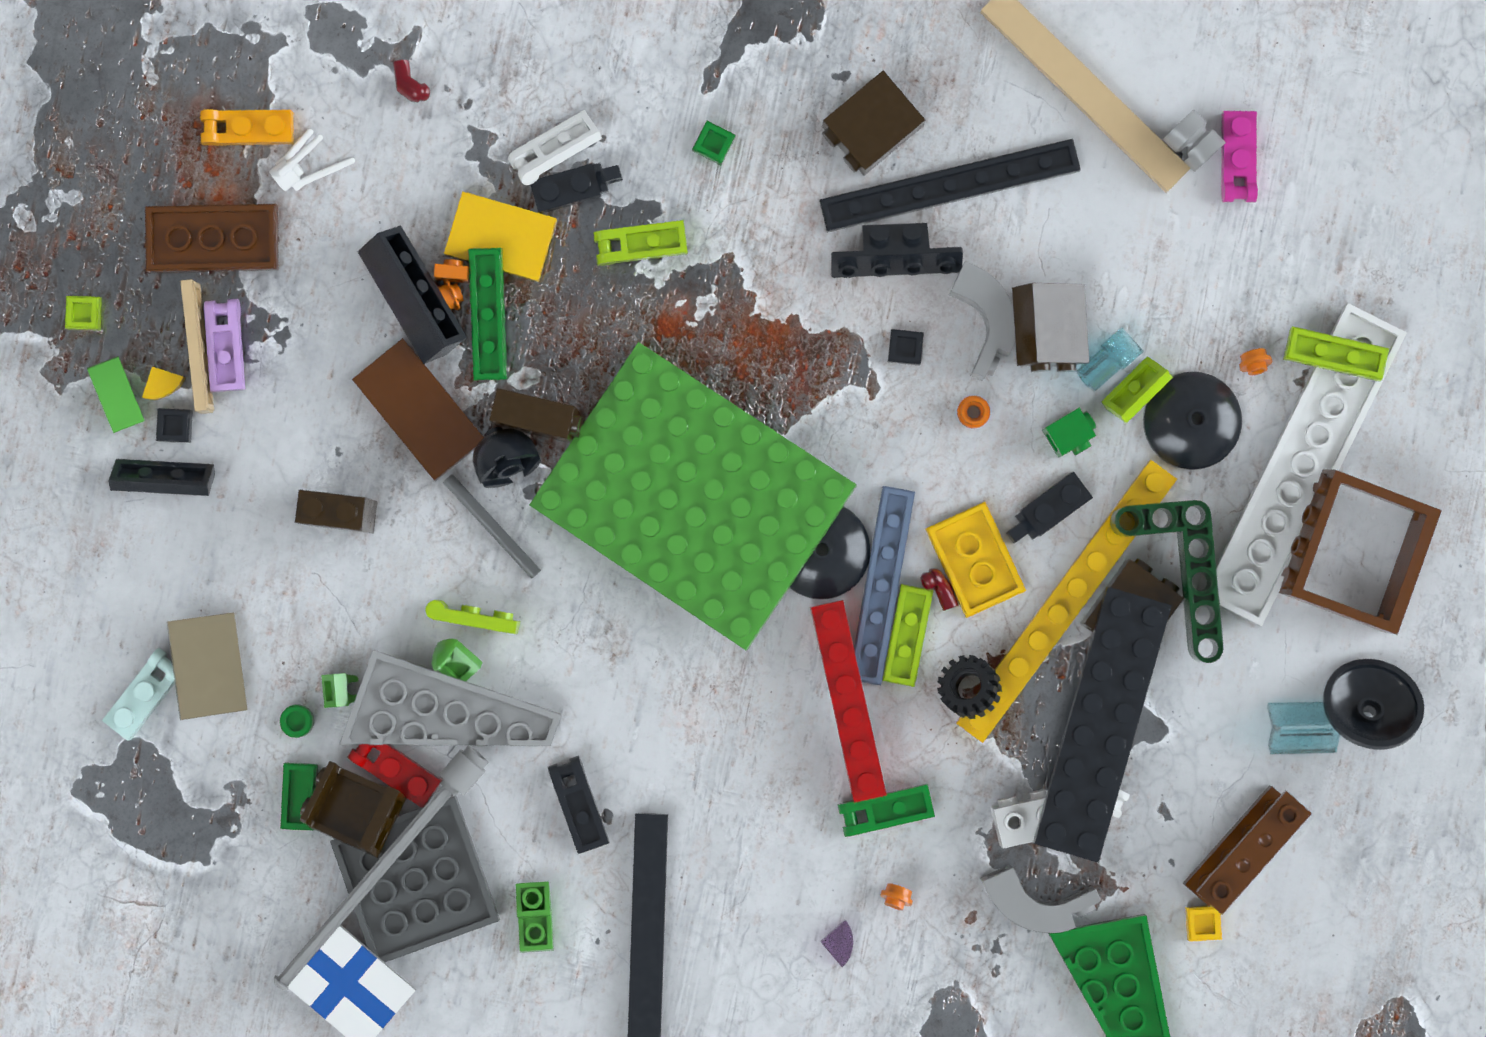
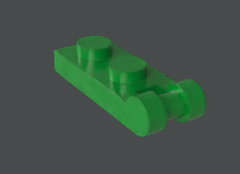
M928 784L886 793L887 796L854 803L852 800L837 804L839 814H843L845 826L842 827L844 836L859 835L935 817ZM865 809L868 821L858 823L856 811Z

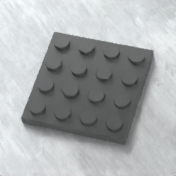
M452 796L445 802L354 908L367 948L384 962L500 921L457 796ZM424 807L397 817L378 858L336 839L330 841L348 894L351 893Z

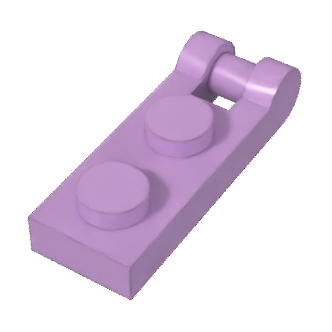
M228 299L227 303L218 304L216 301H205L204 317L210 392L246 390L239 299ZM228 316V324L218 325V317Z

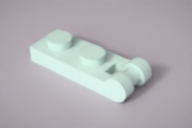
M159 647L153 652L145 666L102 720L127 741L135 736L175 684L172 661L167 658L165 651ZM158 668L166 673L163 680L154 675Z

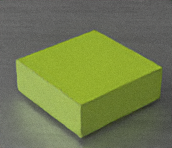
M66 296L65 329L101 331L102 298Z

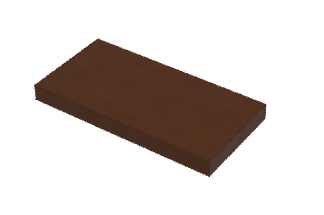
M278 205L145 206L146 272L279 270Z
M403 338L352 379L434 481H437L475 450L479 441L484 438Z

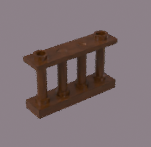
M1269 785L1183 884L1207 906L1214 907L1223 915L1312 813L1288 791L1285 790L1280 794L1273 786Z

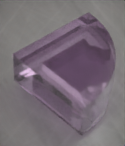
M844 920L820 941L841 967L848 962L853 950L852 930L848 922Z

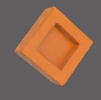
M444 259V264H435L434 278L441 282L448 280L453 283L470 284L469 267L463 266V261Z

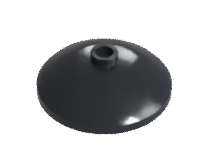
M1183 372L1173 375V378L1145 405L1143 427L1146 439L1152 450L1162 460L1172 466L1197 470L1215 465L1228 456L1239 439L1242 428V413L1239 402L1232 390L1224 382L1212 375L1202 372ZM1193 413L1201 415L1202 422L1200 425L1192 422L1191 417Z
M844 506L819 542V544L824 543L827 545L828 553L825 556H819L815 548L789 587L796 593L812 599L838 597L856 586L865 574L870 560L869 537L860 519Z
M1358 659L1348 662L1332 673L1324 688L1323 708L1329 723L1343 738L1363 748L1385 750L1406 743L1416 734L1424 717V700L1417 684L1403 670L1385 661ZM1364 712L1371 713L1373 717L1366 716Z

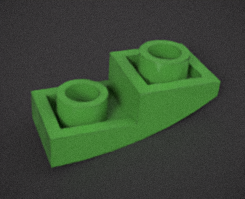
M119 356L87 368L113 433L145 421Z
M549 881L516 883L520 952L554 951Z

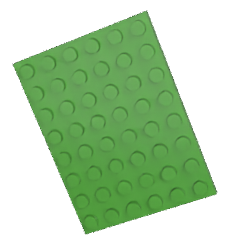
M638 342L582 425L579 438L574 437L529 506L748 651L857 487V484Z

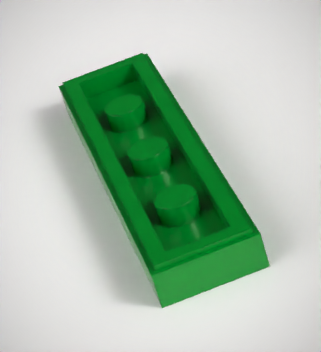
M503 248L468 249L473 380L508 379Z

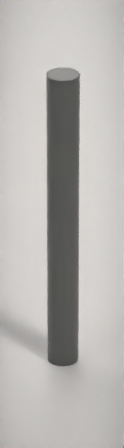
M453 474L443 482L531 579L541 571Z

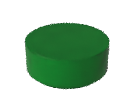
M304 705L289 706L280 716V727L289 737H303L313 729L314 715Z

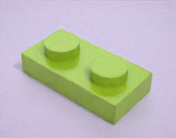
M1147 356L1101 402L1109 412L1124 423H1127L1173 377L1167 369Z

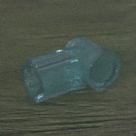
M1123 327L1100 346L1101 349L1089 358L1090 363L1082 364L1075 371L1084 384L1093 392L1098 390L1120 369L1124 370L1144 352Z

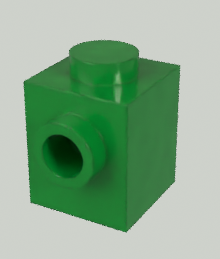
M1079 407L1042 429V432L1059 458L1070 451L1076 456L1091 447L1092 445L1089 440L1096 436L1093 430L1097 427L1091 415L1087 411L1083 413Z

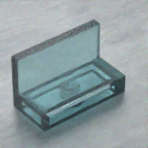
M1323 702L1268 703L1267 709L1272 726L1268 743L1270 754L1337 752L1340 734L1329 723L1324 712Z

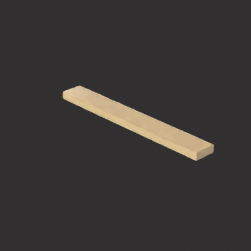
M990 0L981 9L980 13L1165 193L1191 169L1018 0Z

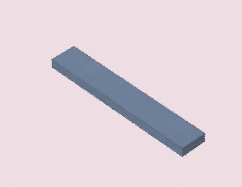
M882 486L854 644L861 682L880 686L882 684L915 491Z

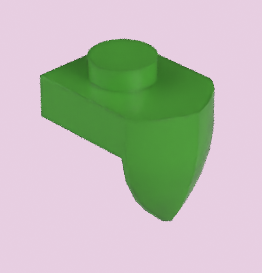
M452 638L437 643L431 661L434 671H439L463 681H467L473 676L483 663L462 643Z

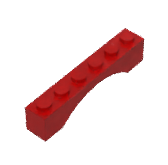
M841 600L810 607L852 799L855 803L887 796L844 602Z

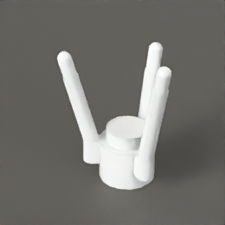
M307 129L288 152L275 162L276 166L270 169L269 172L284 191H287L290 187L298 191L308 183L353 164L355 159H346L300 178L304 171L298 162L323 139L322 135H317L298 152L313 134L312 129Z

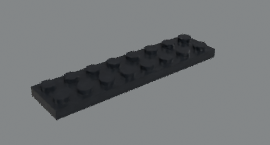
M1105 588L1034 836V844L1099 863L1172 605L1115 588Z

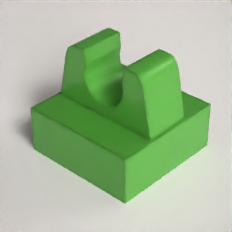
M346 673L321 675L324 708L349 706L350 703L355 702L357 694L350 695L347 691V686L351 682H358L356 675H348Z

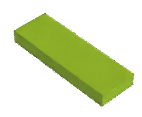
M1292 326L1289 330L1283 360L1380 382L1383 380L1389 348Z
M904 584L900 585L882 681L915 687L934 590Z

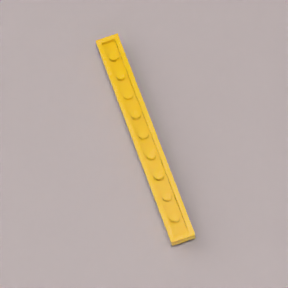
M1149 460L995 668V672L1001 680L998 683L1002 686V692H997V695L1001 697L999 702L993 701L991 704L995 708L992 711L986 709L984 711L986 715L983 717L975 715V719H969L967 716L965 718L959 717L956 721L958 726L981 743L986 740L1135 538V536L1124 537L1114 533L1110 525V517L1113 512L1119 508L1131 505L1160 503L1177 481V478L1154 461ZM1128 512L1121 514L1120 526L1130 531L1135 525L1134 517Z

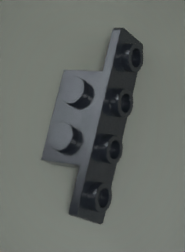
M927 223L862 225L863 251L831 253V277L833 278L959 273L963 260L962 247L930 248Z

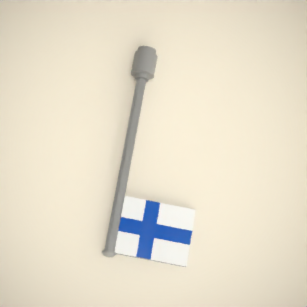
M469 745L464 751L459 750L441 771L440 776L443 780L440 784L442 787L279 976H274V983L279 989H290L345 1037H376L416 989L342 927L341 924L451 795L456 796L458 792L465 795L485 772L484 767L488 764V761Z

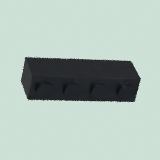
M401 225L377 233L357 251L423 364L446 356L467 339V336Z

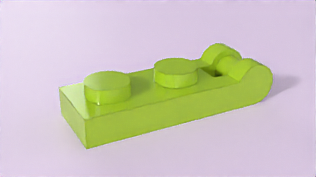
M684 220L593 232L594 243H598L599 254L596 255L598 266L688 254ZM620 240L621 251L612 252L611 241Z
M441 600L430 601L425 608L427 616L433 620L510 634H518L520 621L513 620V613L494 610L493 616L480 614V607L463 604L460 611L449 609L448 605Z

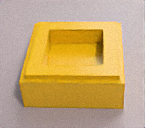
M1185 907L1187 940L1189 942L1222 940L1221 914L1214 907Z

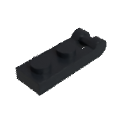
M578 755L570 758V762L558 766L556 763L548 766V771L577 853L581 854L609 844L610 841L582 761ZM574 775L577 784L566 788L563 778Z

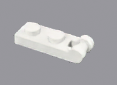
M583 110L512 151L508 156V161L513 169L518 170V177L524 185H530L538 180L540 174L596 143L602 137L586 111Z

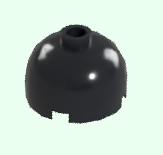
M502 427L488 430L473 452L474 469L480 484L482 483L485 488H498L513 483L509 477L523 471V475L526 477L541 462L538 451L530 437L519 430L502 429Z

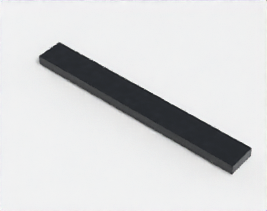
M1068 139L819 199L826 232L828 233L1080 172L1081 168L1074 140Z
M635 813L628 1037H661L668 814Z

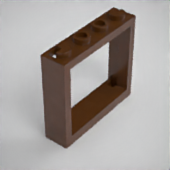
M1323 469L1318 483L1314 482L1313 484L1314 495L1311 504L1303 512V526L1300 535L1292 543V557L1288 567L1281 574L1284 579L1279 593L1376 630L1398 635L1442 510L1341 471ZM1340 485L1413 512L1377 616L1303 589Z

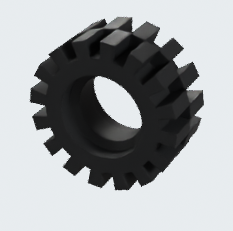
M964 655L958 656V662L954 659L949 661L951 665L949 669L943 667L941 672L945 674L944 677H938L937 682L941 685V687L937 688L938 694L942 696L940 699L951 711L960 717L965 718L967 716L969 719H975V715L983 717L986 715L984 712L986 709L992 711L995 708L991 705L993 701L999 702L1001 698L997 695V692H1002V686L998 683L1001 681L1000 677L982 658L978 659L974 655H969V658ZM970 675L977 676L981 682L978 694L969 699L962 698L958 691L962 679Z

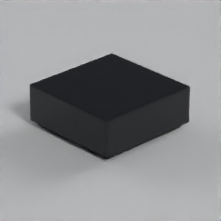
M891 329L887 362L920 366L924 332Z
M158 408L156 441L191 443L193 410Z

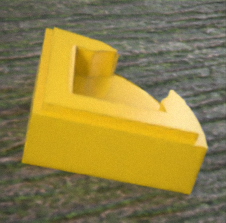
M152 367L142 398L148 400L165 398L180 389L186 377Z

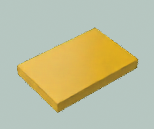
M462 191L444 254L469 262L468 249L503 248V272L539 282L557 219Z
M982 502L925 529L966 618L1026 591L986 502Z

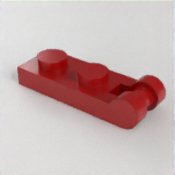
M359 744L356 749L352 748L347 756L354 764L362 767L388 786L399 790L407 799L421 808L428 803L442 782L440 778L390 744ZM372 748L381 752L375 762L367 757Z

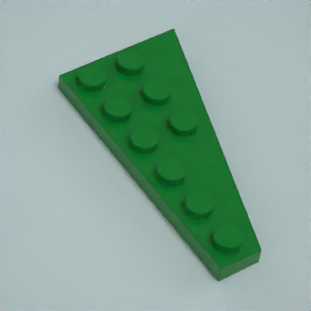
M1146 914L1077 926V928L1060 933H1048L1106 1037H1170Z

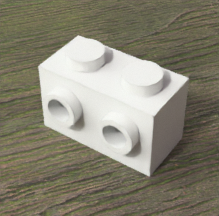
M1048 789L1030 792V798L1018 801L1017 796L998 799V805L991 807L999 845L1003 849L1033 842Z

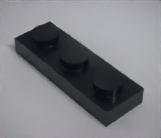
M116 459L108 482L110 491L209 496L215 477L214 464Z

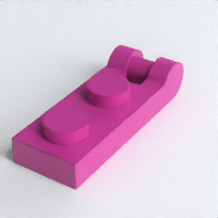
M1223 111L1221 138L1226 143L1221 147L1222 202L1244 199L1245 202L1256 203L1258 197L1257 111ZM1234 178H1244V186H1235Z

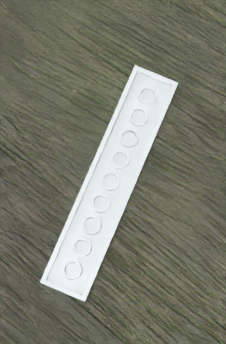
M1347 303L1344 305L1330 335L1389 348L1383 375L1384 380L1407 332ZM1318 367L1313 368L1216 564L1220 607L1258 626L1263 625L1280 591L1284 579L1281 574L1290 563L1292 543L1300 535L1303 526V512L1311 504L1314 495L1313 484L1314 482L1318 483L1323 469L1339 471L1383 380L1379 382Z

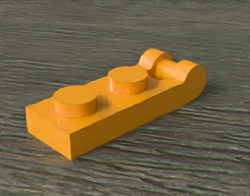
M206 109L200 111V120L204 122V133H201L202 145L294 144V112L292 110L219 111ZM217 123H226V133H217Z

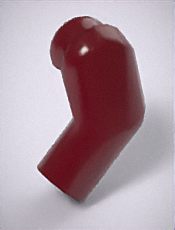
M409 60L394 61L395 84L399 94L411 102L426 101L430 96V88L427 84H420L411 78Z
M932 568L929 569V572L921 575V583L925 589L929 590L934 587L943 611L958 606L950 583L939 569Z

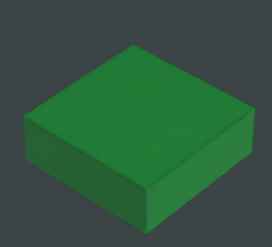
M706 121L692 151L722 165L736 135Z

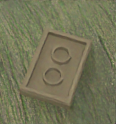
M234 612L167 621L179 719L185 720L246 711L247 702Z

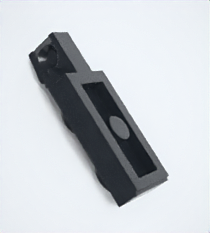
M591 163L538 178L536 182L530 185L538 213L543 214L602 197L601 194L609 192L607 185L623 181L619 165L602 169L601 163Z
M1073 471L1023 507L1020 513L1015 516L1019 523L1007 531L1006 534L1013 543H1016L1027 534L1033 540L1038 536H1042L1093 497Z

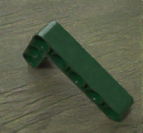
M1190 500L1131 505L1114 511L1110 517V525L1114 533L1119 536L1129 537L1177 532L1188 652L1192 659L1197 662H1216L1223 654L1224 645L1210 508L1202 501ZM1189 507H1195L1200 512V521L1196 525H1192L1186 519V511ZM1157 509L1163 510L1168 517L1167 524L1163 528H1159L1153 522V514ZM1124 512L1132 514L1135 519V525L1130 531L1120 526V516ZM1194 539L1200 541L1204 547L1203 554L1199 558L1193 557L1189 552V545ZM1198 572L1202 573L1207 580L1206 587L1202 591L1196 590L1192 585V578ZM1202 605L1207 607L1210 613V618L1205 624H1200L1195 617L1197 608ZM1203 639L1210 640L1213 645V651L1208 657L1201 656L1198 650V645Z

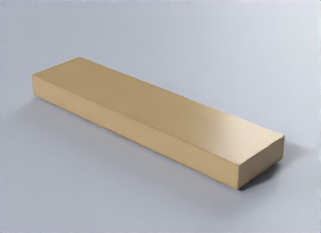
M192 279L182 280L180 282L195 412L201 414L213 413L214 402L213 393L210 392L201 285Z

